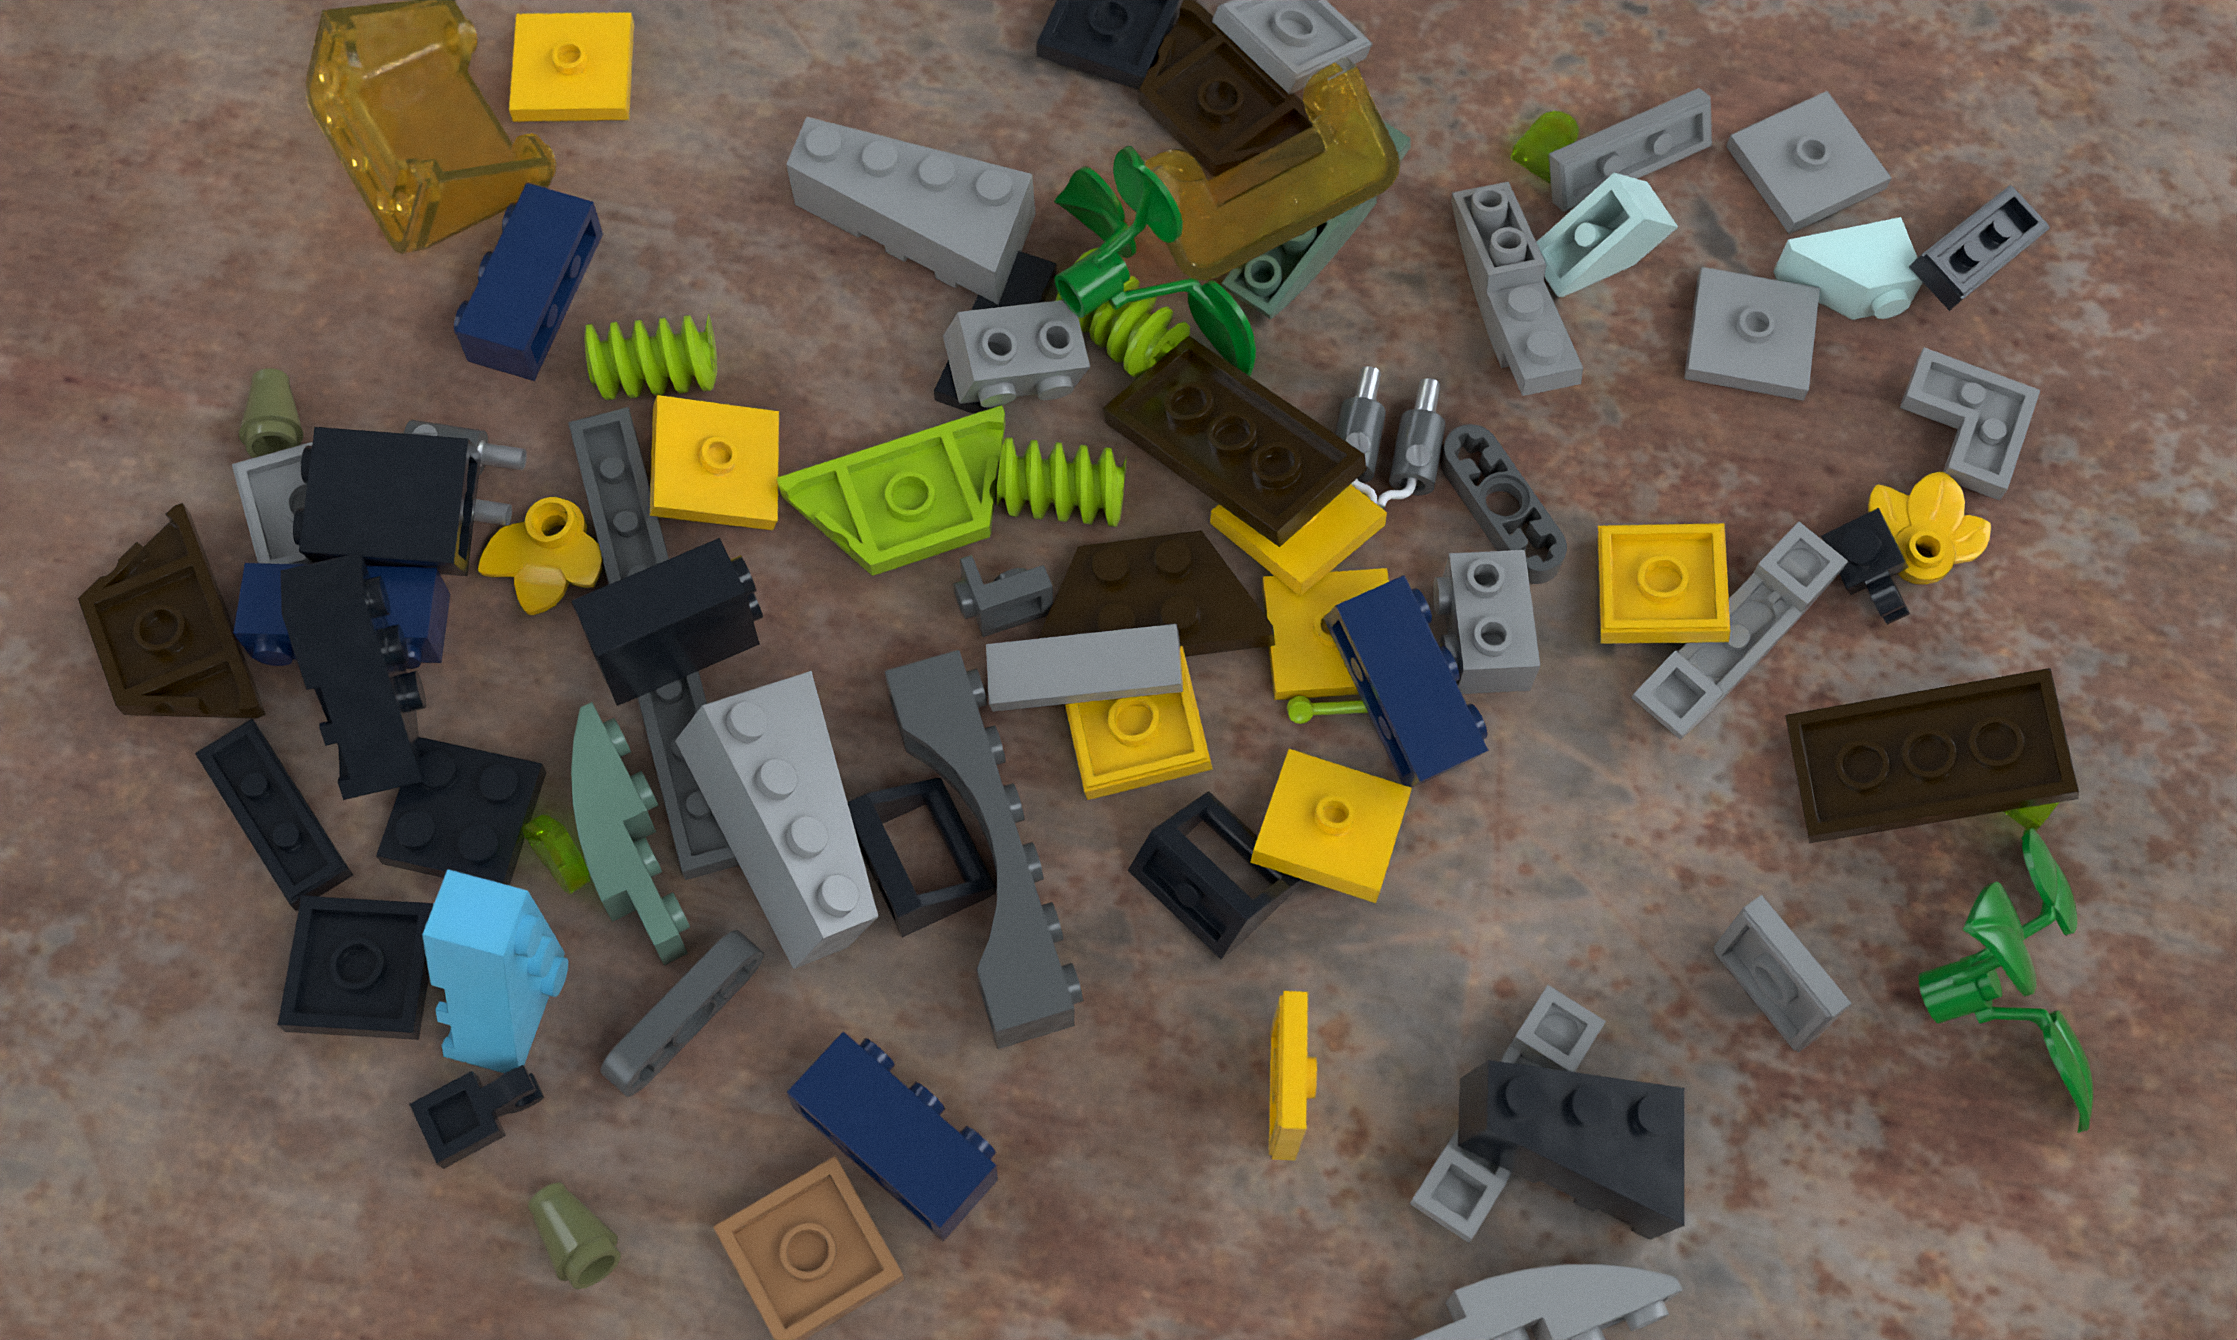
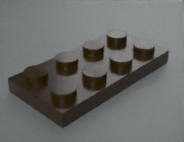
M1187 336L1102 408L1107 425L1278 547H1281L1367 470L1365 454L1190 336Z
M2051 668L1785 715L1809 843L2079 798L2078 784Z

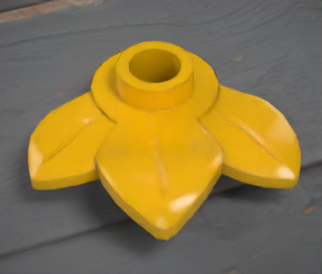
M1939 471L1925 476L1913 487L1910 495L1878 484L1875 485L1869 496L1868 513L1879 508L1909 566V568L1897 574L1909 583L1924 585L1940 581L1949 573L1954 564L1970 562L1978 558L1986 549L1990 539V522L1973 515H1964L1965 500L1962 489L1945 472ZM1916 546L1927 549L1933 557L1927 558L1922 556L1917 551Z
M547 497L537 501L530 507L525 516V522L504 526L495 533L482 553L478 571L482 576L514 577V587L521 607L528 615H536L556 606L565 595L569 583L583 588L594 587L602 571L603 558L599 544L586 534L587 523L580 508L571 501L558 497ZM565 525L557 534L548 536L550 530L555 526Z

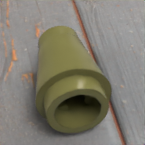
M272 368L255 372L251 378V386L239 430V438L245 445L247 453L251 457L256 458L299 446L304 434L288 375L281 370Z
M563 1183L550 1184L532 1197L529 1201L528 1209L533 1215L534 1222L558 1279L569 1281L575 1289H584L598 1283L615 1269L621 1259V1253L616 1247L618 1236L569 1192Z

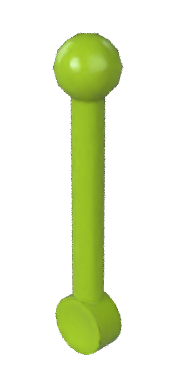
M1295 696L1287 704L1289 718L1298 724L1308 722L1313 715L1368 713L1362 700L1311 703L1305 696Z

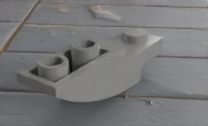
M1509 181L1452 192L1451 202L1465 263L1487 333L1501 368L1510 367L1522 396L1581 384L1583 366L1544 282L1546 262Z
M1574 1264L1526 1269L1491 1277L1454 1290L1445 1302L1454 1322L1412 1340H1530L1526 1332L1529 1329H1532L1536 1340H1606L1602 1330L1625 1320L1630 1331H1635L1668 1316L1669 1312L1665 1303H1668L1678 1295L1682 1288L1674 1276L1631 1267L1604 1264Z

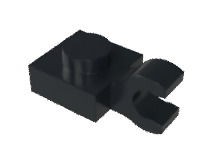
M1879 508L1821 535L1825 543L1848 561L1839 575L1850 595L1867 588L1880 616L1883 617L1887 625L1910 614L1892 578L1893 575L1909 568Z
M522 1065L506 1072L484 1087L480 1078L473 1071H470L409 1105L436 1164L445 1169L505 1137L506 1134L498 1119L499 1117L525 1110L537 1104L545 1097L534 1074H528L525 1066Z

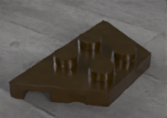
M1183 0L1178 20L1171 34H1166L1158 50V60L1155 66L1148 70L1139 89L1138 104L1214 178L1327 155L1339 139V135L1295 93L1289 95L1213 23L1214 17L1196 0Z
M183 503L175 505L165 514L170 522L144 547L136 542L118 559L117 566L111 573L99 577L78 598L115 706L123 715L251 719L265 716V710L239 641L233 633V625L191 514Z
M1202 530L1078 546L1038 637L1039 639L1177 624L1180 647L1183 646L1185 657L1275 646L1273 625Z

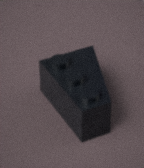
M361 552L280 570L282 617L306 689L315 690L327 718L326 722H322L319 725L325 746L338 744L340 777L337 783L343 800L422 782L417 710L426 708L425 692L418 671L407 673L404 663L409 662V655L401 626L399 624L389 626L386 616L391 614V609L382 577H370Z
M1493 1060L1484 1062L1460 1078L1459 1147L1533 1183L1541 1181L1575 1198L1574 1203L1592 1212L1598 1209L1631 1225V1231L1649 1240L1685 1226L1684 1088Z

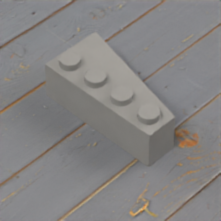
M806 117L786 164L795 205L858 238L865 235L885 246L886 253L904 262L909 258L935 272L936 279L955 289L958 285H961L999 304L1018 251H1022L1035 217L1033 174Z
M812 671L702 705L675 742L793 969L848 948L879 916Z

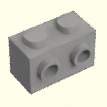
M1063 300L957 312L943 335L959 404L980 401L982 407H997L1012 402L1017 396L1037 394L1040 400L1058 399L1072 393L1074 387L1090 368L1078 317L1070 311Z
M1525 550L1450 553L1443 576L1434 578L1433 600L1436 614L1446 615L1448 634L1441 635L1440 646L1447 647L1456 661L1460 674V679L1456 683L1461 694L1530 691L1540 668V659Z

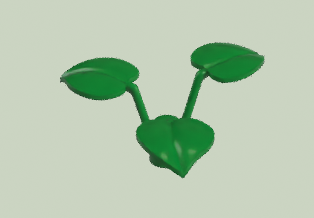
M1128 145L1116 154L1113 173L1117 190L1122 199L1136 212L1134 222L1131 226H1128L1124 222L1125 213L1121 202L1103 178L1087 166L1076 170L1072 174L1067 186L1056 197L1054 203L1060 205L1096 233L1104 243L1097 250L1055 276L1058 293L1070 311L1077 317L1083 318L1106 302H1109L1112 308L1117 310L1129 302L1178 292H1187L1190 313L1200 330L1226 361L1250 376L1256 359L1255 338L1251 325L1237 302L1217 282L1210 280L1202 286L1197 279L1188 278L1123 291L1124 283L1130 279V273L1121 256L1128 259L1136 254L1137 248L1134 238L1147 225L1159 239L1166 243H1172L1182 235L1183 221L1181 213L1172 194L1162 180L1151 169L1146 167L1143 159L1132 146Z
M2033 828L2024 830L2021 837L2023 855L2033 884L2043 900L2040 914L2022 926L2003 886L1998 881L1986 885L1976 898L1963 927L1964 932L1974 937L1986 948L1976 954L1960 958L1959 961L1919 973V988L1930 1016L1938 1024L1972 1013L1975 1014L1979 1024L1995 1019L2024 1020L2035 1023L2042 1030L2044 1041L2053 1063L2079 1111L2077 1133L2088 1131L2093 1107L2092 1074L2083 1047L2064 1015L2059 1010L2052 1011L2049 1014L2043 1008L1993 1007L1992 1000L2002 997L2001 983L1995 970L1999 967L2003 968L2012 983L2024 997L2035 994L2036 973L2032 959L2023 942L2026 938L2050 925L2055 920L2065 936L2074 934L2077 928V909L2068 880L2040 835Z

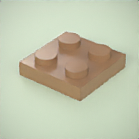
M836 1156L713 1226L774 1340H805L905 1280L903 1273Z

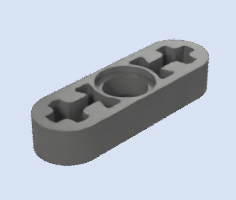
M1466 424L1452 430L1445 440L1440 459L1444 475L1497 551L1526 550L1528 541L1535 549L1546 547L1549 552L1545 562L1539 556L1534 555L1529 558L1526 557L1530 584H1541L1550 581L1558 574L1566 556L1567 542L1563 533L1496 437L1488 429L1479 425ZM1462 447L1470 454L1477 451L1481 453L1478 467L1470 458L1463 459L1462 461L1458 459ZM1480 473H1482L1485 479L1477 486ZM1498 491L1510 493L1517 499L1520 510L1510 516L1497 515L1487 506L1486 497ZM1527 521H1530L1524 535L1521 528Z
M734 930L725 935L612 1049L602 1064L601 1074L627 1097L642 1090L747 983L760 966L764 953L739 930Z

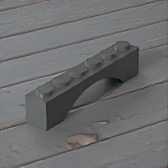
M956 650L886 670L885 677L888 695L906 752L931 767L958 792L977 819L992 853L997 876V905L990 938L977 967L979 990L997 1048L1001 1049L1073 1027L1075 1025V1008L1073 1004L1083 1002L1080 983L1072 963L1061 966L1054 946L1055 942L1063 940L1061 925L1053 902L1041 905L1034 882L1044 880L1041 863L1034 843L1030 842L1022 845L1015 823L1025 821L1024 813L1015 784L1003 786L996 766L1005 763L1006 759L996 726L984 728L978 710L979 707L987 705V699L977 668L966 671L960 651Z

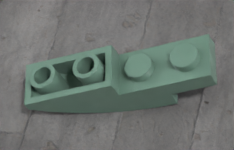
M1361 108L1300 191L1296 193L1291 190L1221 283L1222 287L1271 320L1307 287L1363 222L1377 203V192L1411 148V138L1369 111Z
M591 702L580 707L573 741L571 767L572 799L579 841L588 871L612 922L637 910L663 965H666L688 954L679 933L691 927L674 893L672 892L661 898L651 877L661 873L662 870L645 837L656 832L648 811L659 805L642 771L629 776L620 757L631 753V750L615 718L602 722Z

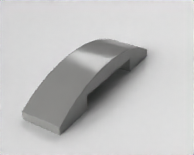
M1798 522L1758 563L1754 573L1729 598V642L1686 643L1678 652L1675 650L1633 694L1632 699L1681 740L1766 656L1837 577L1848 561L1801 522Z
M1547 985L1500 1062L1575 1072L1606 1021ZM1457 1128L1410 1204L1470 1243L1512 1172L1459 1147Z

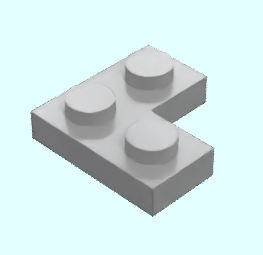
M1923 348L1916 360L1900 408L1958 429L1943 472L1950 475L1959 486L2000 501L2008 490L2040 390Z

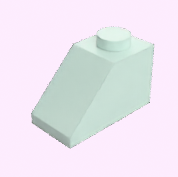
M1613 173L1536 242L1546 262L1545 279L1557 296L1564 297L1634 266L1677 229L1678 226L1647 181Z
M1901 217L1789 239L1774 269L1775 277L1779 281L1820 288L1818 302L1852 320L1874 315L1879 319H1885L1902 313L1909 308L1923 283L1908 267L1917 259V255Z

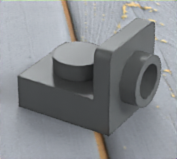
M972 555L959 559L962 581L953 583L956 600L964 619L975 616L982 637L1048 616L1053 605V586L1044 565L1030 570L1014 568L1003 572L993 582L984 585Z

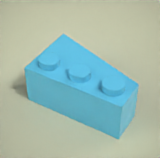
M447 870L422 934L431 986L442 988L445 991L446 1003L440 1001L435 1009L437 1022L450 1025L451 1027L448 1037H445L441 1045L443 1057L506 1073L525 1064L549 996L557 997L562 990L568 971V959L564 957L565 951L527 890Z

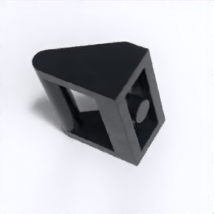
M933 778L870 792L847 802L861 853L902 938L981 902L997 891L941 778ZM926 805L964 883L917 895L883 824Z
M1210 791L1152 829L1127 870L1221 960L1236 949L1303 881V879L1250 863L1258 836ZM1203 820L1272 886L1252 899L1186 836Z

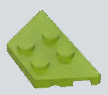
M1002 405L777 477L779 491L789 504L872 576L989 538L991 535L999 463L1004 439L1005 412Z

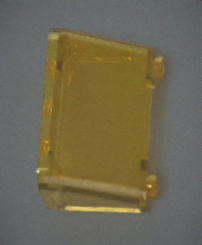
M408 0L322 10L306 75V96L315 120L388 243L399 254L428 249L506 211L512 202L517 203L526 182L548 188L556 173L557 162L551 147L533 133L520 135L512 143L469 74L468 67L471 57L477 49V33L473 23L465 18L455 0Z
M1347 56L1319 69L1309 77L1304 86L1302 99L1305 111L1313 127L1226 172L1207 180L1197 160L1191 154L1178 149L1162 151L1144 160L1146 167L1151 169L1168 188L1181 213L1183 221L1182 235L1176 241L1166 243L1175 263L1185 275L1196 280L1205 281L1217 278L1370 200L1393 185L1400 169L1398 151L1358 67Z

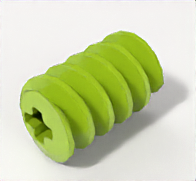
M1093 248L1087 251L1076 262L1083 259L1084 257H1086L1093 251L1097 250L1098 248ZM1130 276L1129 281L1124 283L1123 291L1139 289L1140 282L1134 276ZM1057 293L1056 301L1062 300L1059 293ZM1157 297L1129 302L1117 310H1114L1110 303L1106 302L1085 317H1078L1081 331L1090 332V339L1099 347H1107V354L1114 361L1124 362V370L1133 378L1140 377L1190 334V326L1185 321L1176 324L1170 330L1167 329L1174 315V312L1168 306L1160 308L1152 315L1150 314L1156 304Z
M709 313L704 331L698 332L691 316L684 315L680 333L674 334L666 317L659 318L656 335L649 336L642 320L639 319L634 322L631 338H625L618 323L611 322L607 340L601 341L593 324H586L584 340L588 374L593 387L597 385L601 396L605 400L616 398L620 382L630 398H637L641 395L645 380L654 396L663 395L669 377L679 394L689 392L693 375L703 391L713 390L717 376V353Z
M1006 437L1002 445L999 463L997 506L1001 499L1004 498L1009 516L1018 517L1027 500L1030 502L1033 517L1042 520L1050 504L1054 503L1058 520L1061 522H1067L1075 506H1079L1083 523L1092 525L1099 509L1103 508L1108 526L1117 527L1122 513L1127 456L1121 467L1116 466L1112 448L1105 447L1097 464H1091L1087 445H1080L1071 462L1066 461L1062 443L1056 442L1048 458L1042 459L1037 440H1031L1022 457L1016 454L1013 438Z

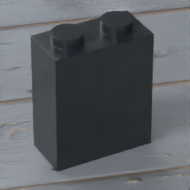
M314 427L312 446H305L301 458V477L303 482L307 484L304 507L297 508L293 520V539L295 544L299 545V552L313 563L361 552L366 566L437 568L442 575L468 576L482 454L468 438Z
M720 538L571 600L594 657L617 706L760 645L754 622L762 619L763 613L754 594L757 591L743 557L740 555L730 559Z

